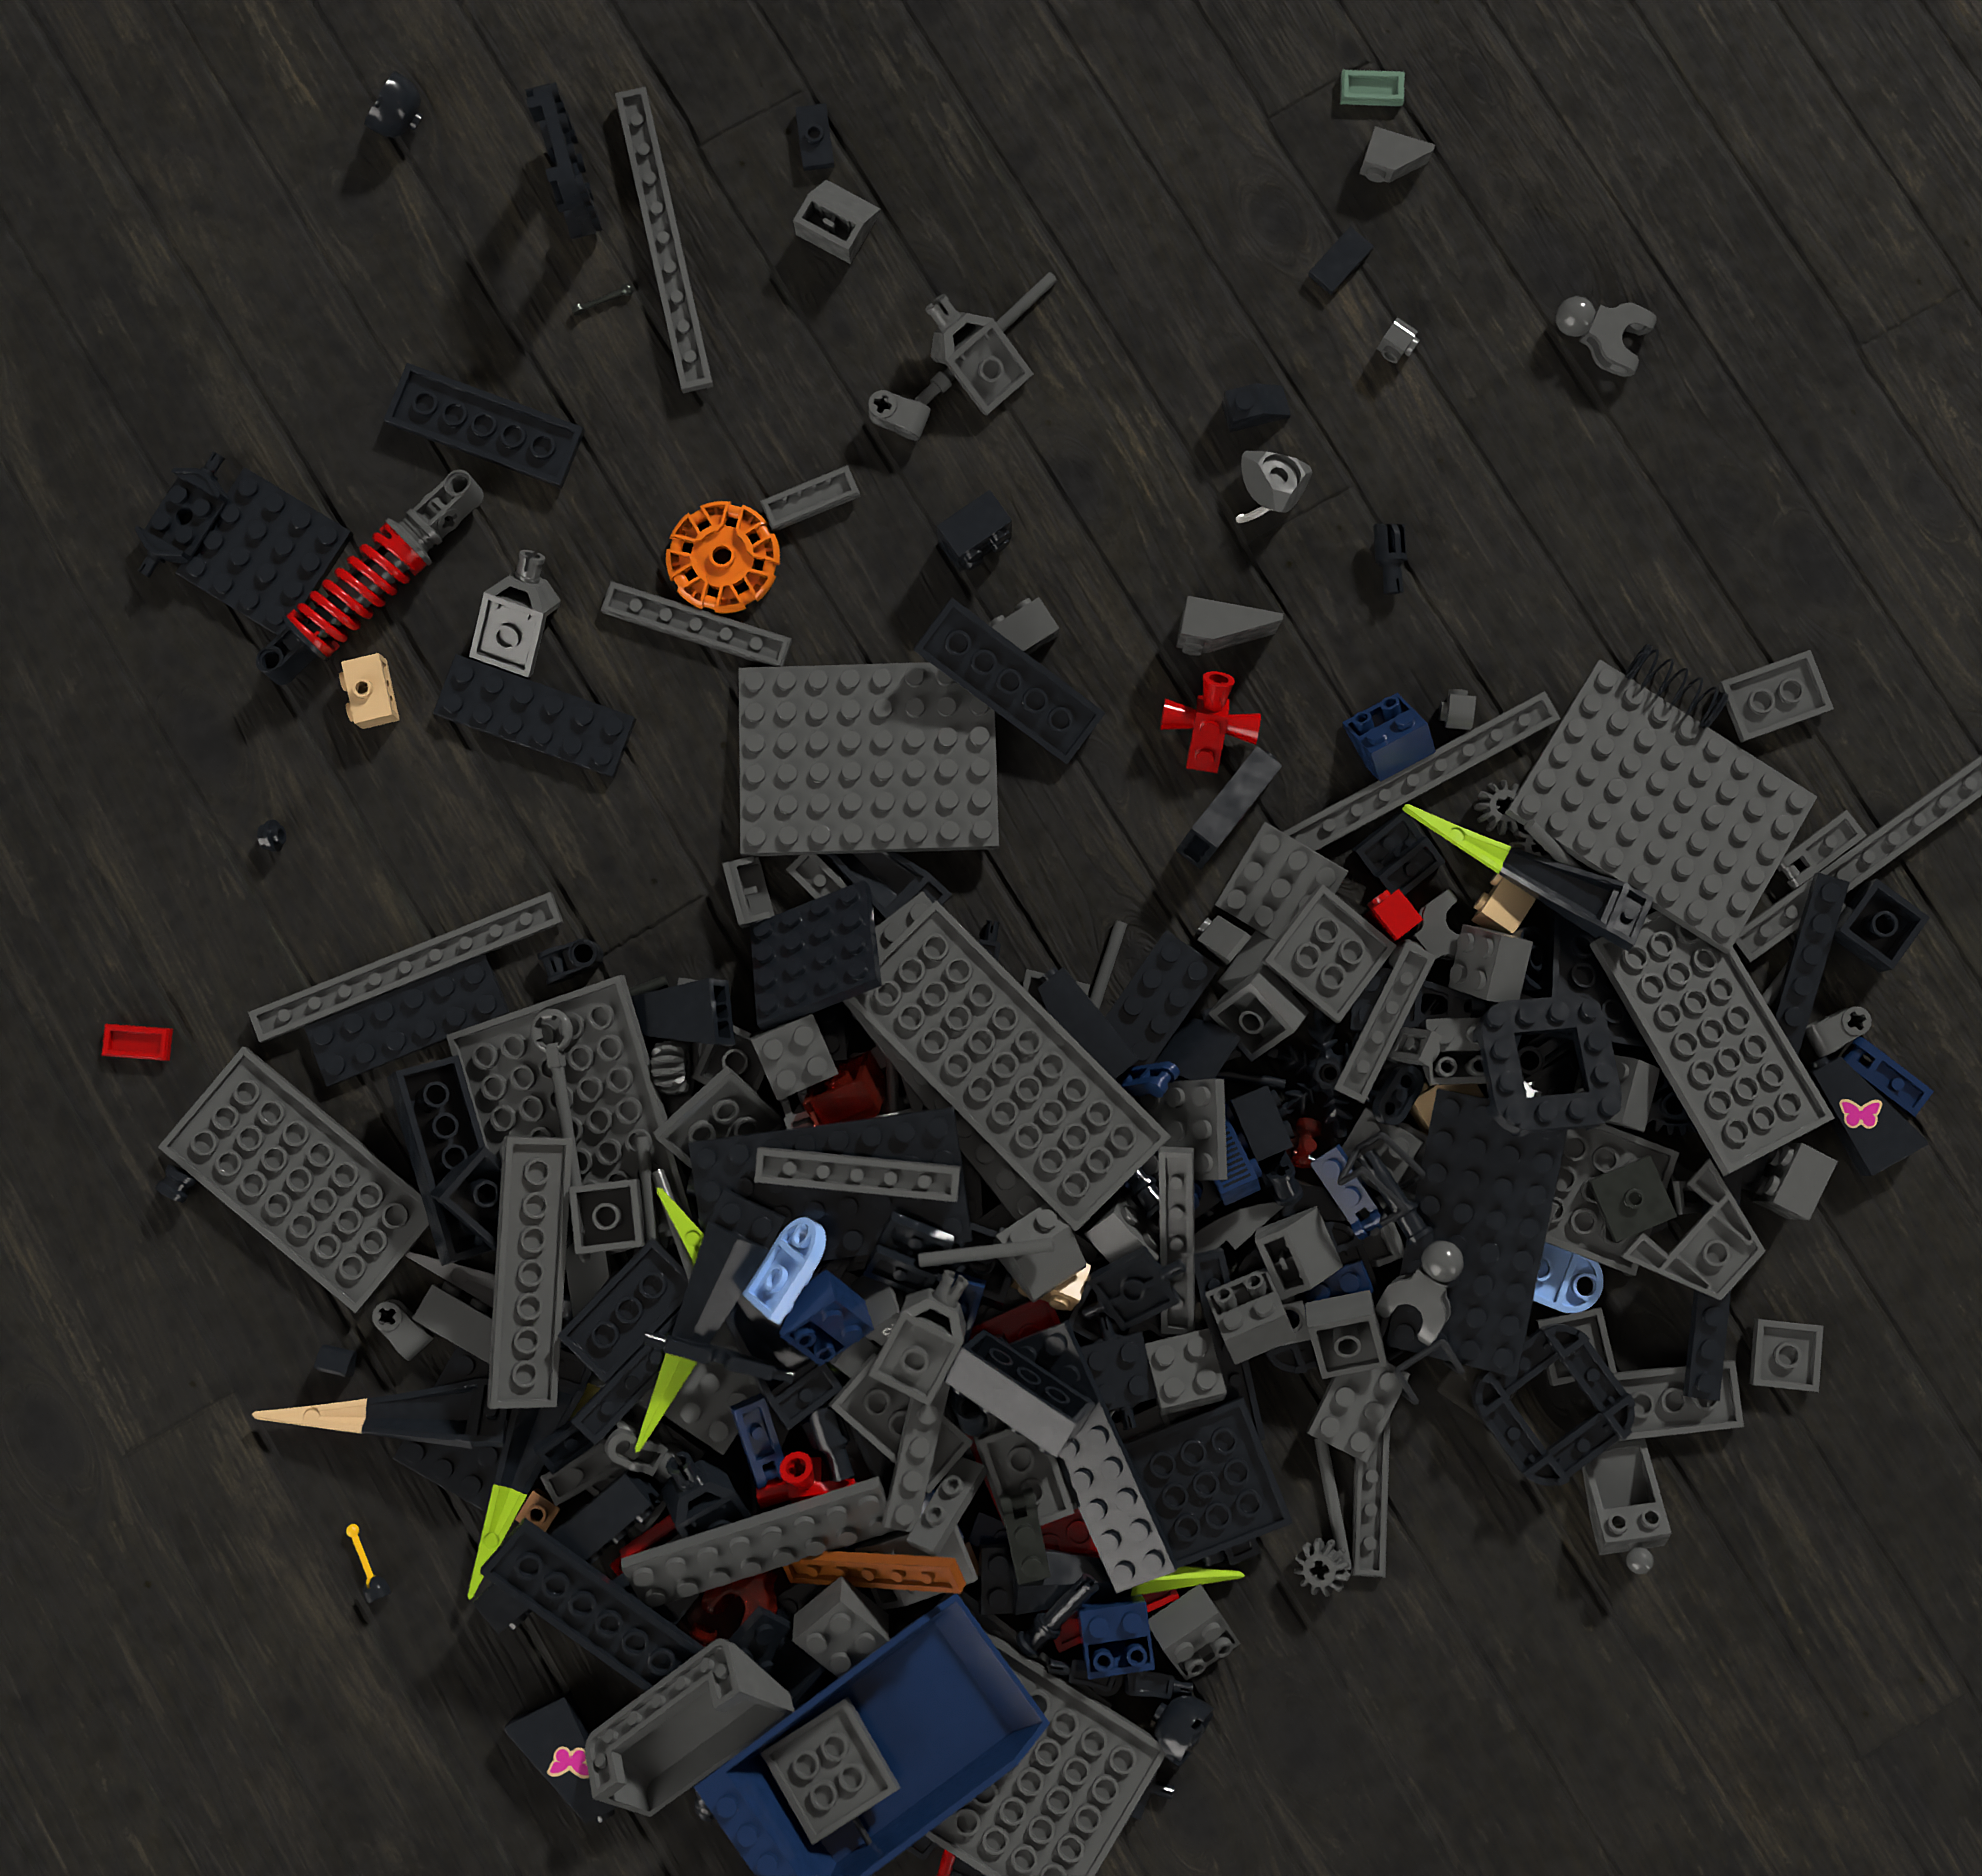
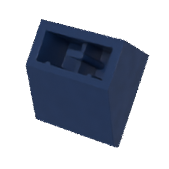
M1398 693L1383 699L1381 702L1342 722L1363 763L1379 782L1436 752L1428 723Z
M825 1270L803 1287L794 1301L792 1310L787 1314L780 1330L781 1338L821 1366L854 1343L860 1341L864 1336L872 1332L874 1327L865 1300L829 1271Z
M1142 1595L1087 1603L1077 1610L1079 1633L1088 1679L1155 1669L1147 1606Z

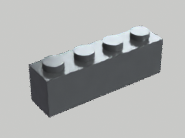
M444 1281L443 1285L441 1283L432 1284L412 1320L490 1364L493 1313L488 1311L490 1306L473 1297L470 1301L461 1296L462 1290L447 1281Z

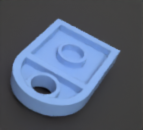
M801 1217L789 1223L777 1237L769 1253L743 1291L742 1295L769 1320L780 1325L784 1317L792 1310L794 1301L803 1287L811 1280L812 1273L820 1262L825 1249L826 1234L823 1227L807 1217Z
M1545 1242L1533 1301L1564 1313H1578L1589 1309L1599 1299L1603 1289L1604 1279L1599 1263ZM1586 1276L1591 1279L1593 1288L1588 1295L1583 1296L1578 1292L1576 1286L1578 1280Z

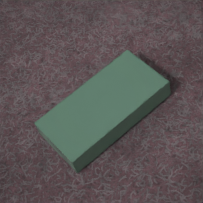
M1342 70L1340 104L1403 106L1405 72Z

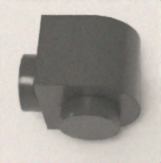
M1397 317L1381 340L1377 350L1389 362L1397 363L1403 354L1410 356L1420 341L1415 337L1418 331Z
M1449 689L1446 702H1441L1439 708V721H1444V728L1471 730L1475 715L1476 696H1468L1467 690Z

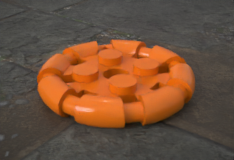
M731 501L706 503L701 505V509L693 514L687 513L673 529L670 535V539H672L670 549H666L667 572L670 581H675L678 586L677 592L691 605L701 610H704V608L713 609L718 614L739 612L746 609L745 606L756 600L758 602L772 587L776 579L774 575L775 568L780 565L778 540L775 533L771 534L768 529L769 523L765 518L752 508L742 505V507L731 505ZM729 517L738 519L736 528L725 526ZM708 520L711 526L700 532L697 526ZM757 533L760 540L752 544L748 536ZM684 543L693 544L691 554L682 552ZM719 549H727L731 552V559L725 564H718L714 561V554ZM755 559L764 562L762 571L754 569ZM694 569L697 577L689 581L685 574ZM745 581L749 589L738 595L734 587ZM709 586L719 590L717 597L707 595Z

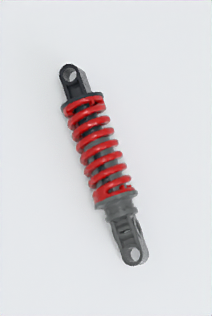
M455 470L449 473L432 492L424 496L414 509L410 508L406 512L407 517H404L399 523L387 518L384 525L379 529L383 534L376 532L372 535V541L375 546L372 548L367 544H362L359 547L360 553L363 556L361 560L355 556H349L347 564L351 569L348 572L338 567L334 570V574L338 579L336 583L329 579L322 581V587L329 595L327 598L317 591H312L309 594V598L316 606V609L313 610L305 603H299L296 607L297 611L293 609L290 613L281 617L287 627L273 641L259 651L256 657L257 668L276 684L286 685L292 682L316 657L327 662L329 657L340 647L329 636L339 642H346L348 640V633L342 624L351 630H359L361 623L355 612L365 619L373 617V610L370 605L374 604L377 607H383L386 604V600L382 595L384 592L392 596L398 593V587L394 583L396 580L403 584H408L411 579L407 572L408 569L416 576L427 565L429 566L432 563L427 554L429 549H432L434 545L439 546L443 542L442 539L454 530L473 509L481 504L484 497L483 490L465 470Z

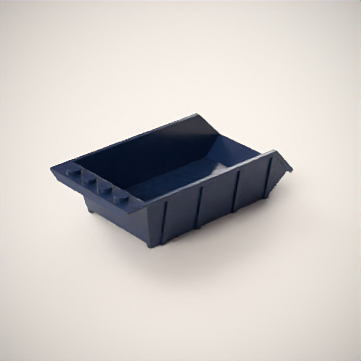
M955 1593L907 1626L695 1785L694 1788L755 1876H871L1015 1768L1046 1730L1050 1722L962 1599ZM849 1697L901 1788L858 1815L872 1840L870 1845L867 1846L852 1820L812 1845L761 1752Z

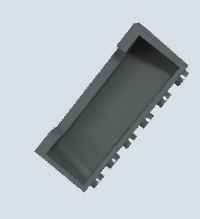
M716 1639L591 1732L585 1744V1756L593 1799L651 1817L794 1712L789 1692L734 1643L724 1639Z

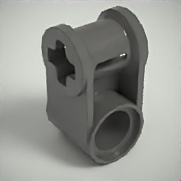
M879 390L873 393L868 403L869 417L875 425L896 432L905 438L915 441L920 440L931 412L928 406L886 390ZM883 404L888 405V409H884L883 413L878 412V408H881Z
M1855 1006L1840 1009L1829 1016L1809 1024L1806 1028L1805 1036L1817 1057L1822 1058L1865 1034L1871 1027L1872 1019L1868 1011L1862 1007ZM1854 1016L1856 1022L1853 1023V1027H1849L1847 1022Z
M396 1299L387 1300L377 1305L373 1310V1323L391 1342L396 1351L406 1360L411 1361L435 1339V1336L430 1329L412 1320L414 1314L403 1302ZM393 1308L396 1311L393 1316L394 1320L387 1322L385 1320L386 1310L388 1311Z

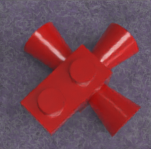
M1210 671L1203 674V695L1197 696L1195 709L1165 698L1160 730L1192 729L1186 761L1187 769L1218 773L1225 734L1256 745L1261 713L1229 714L1228 696L1235 683L1234 678L1229 674L1218 671Z
M792 1452L780 1464V1475L783 1479L775 1478L768 1481L767 1486L761 1489L756 1488L759 1507L765 1509L789 1500L792 1504L856 1484L857 1482L854 1478L838 1482L830 1481V1471L822 1457L810 1458L804 1452Z

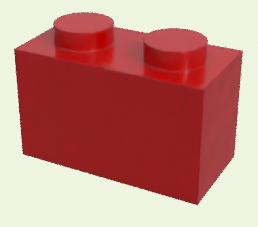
M1397 889L1392 894L1385 890L1367 904L1370 910L1363 915L1371 925L1392 942L1398 940L1423 920L1400 889Z

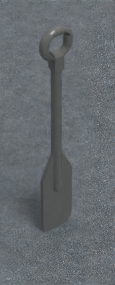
M546 1009L534 1018L531 1025V1037L535 1046L546 1053L548 1068H551L561 1137L573 1139L570 1187L580 1186L582 1181L564 1066H566L564 1050L570 1044L573 1037V1027L570 1019L564 1012L558 1009ZM558 1017L562 1022L560 1027L561 1035H564L561 1043H552L546 1046L542 1042L544 1037L540 1024L542 1020L547 1022ZM569 1200L568 1222L572 1224L571 1205ZM573 1242L566 1250L565 1266L573 1318H575L611 1276L608 1251L576 1255Z

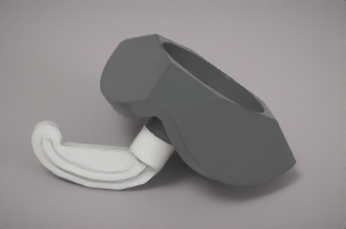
M1245 451L1242 454L1241 463L1243 480L1249 494L1261 507L1245 515H1238L1236 521L1238 523L1248 522L1262 516L1269 510L1281 513L1290 511L1299 501L1312 475L1311 467L1301 460L1268 451Z

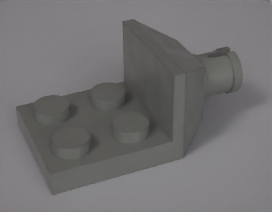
M946 294L940 295L933 300L935 302L934 306L930 303L925 309L938 325V329L933 334L930 357L934 362L947 365L982 414L987 415L1029 379L1033 372L993 318L958 312L950 303Z
M521 550L519 552L517 570L483 593L469 657L529 678L534 672L546 618L560 607L561 600L549 582L540 577L545 556L537 553L536 558H533L535 551Z
M950 1270L944 1271L942 1279L935 1290L928 1288L906 1295L903 1300L901 1313L869 1371V1376L928 1406L933 1401L965 1338L966 1322L958 1301L969 1282L959 1275L953 1287L950 1288L955 1272Z

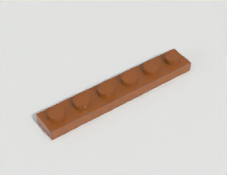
M824 1551L819 1556H808L800 1559L798 1562L782 1566L790 1583L831 1585L839 1577L843 1576L855 1587L961 1593L966 1585L956 1559L949 1557Z

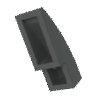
M1275 1201L1258 1203L1233 1210L1213 1219L1194 1231L1195 1254L1217 1249L1225 1241L1232 1249L1236 1250L1256 1232V1229L1261 1228L1284 1206L1278 1205Z

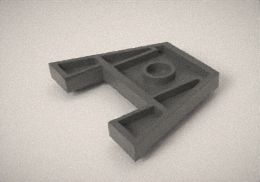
M1707 1159L1686 1184L1707 1201L1711 1207L1668 1254L1646 1234L1641 1232L1620 1257L1713 1298L1722 1300L1762 1256L1765 1249L1711 1159Z

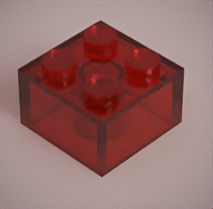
M867 1051L835 1065L839 1074L810 1086L803 1102V1106L814 1125L873 1118L880 1112L886 1092V1077L871 1051Z

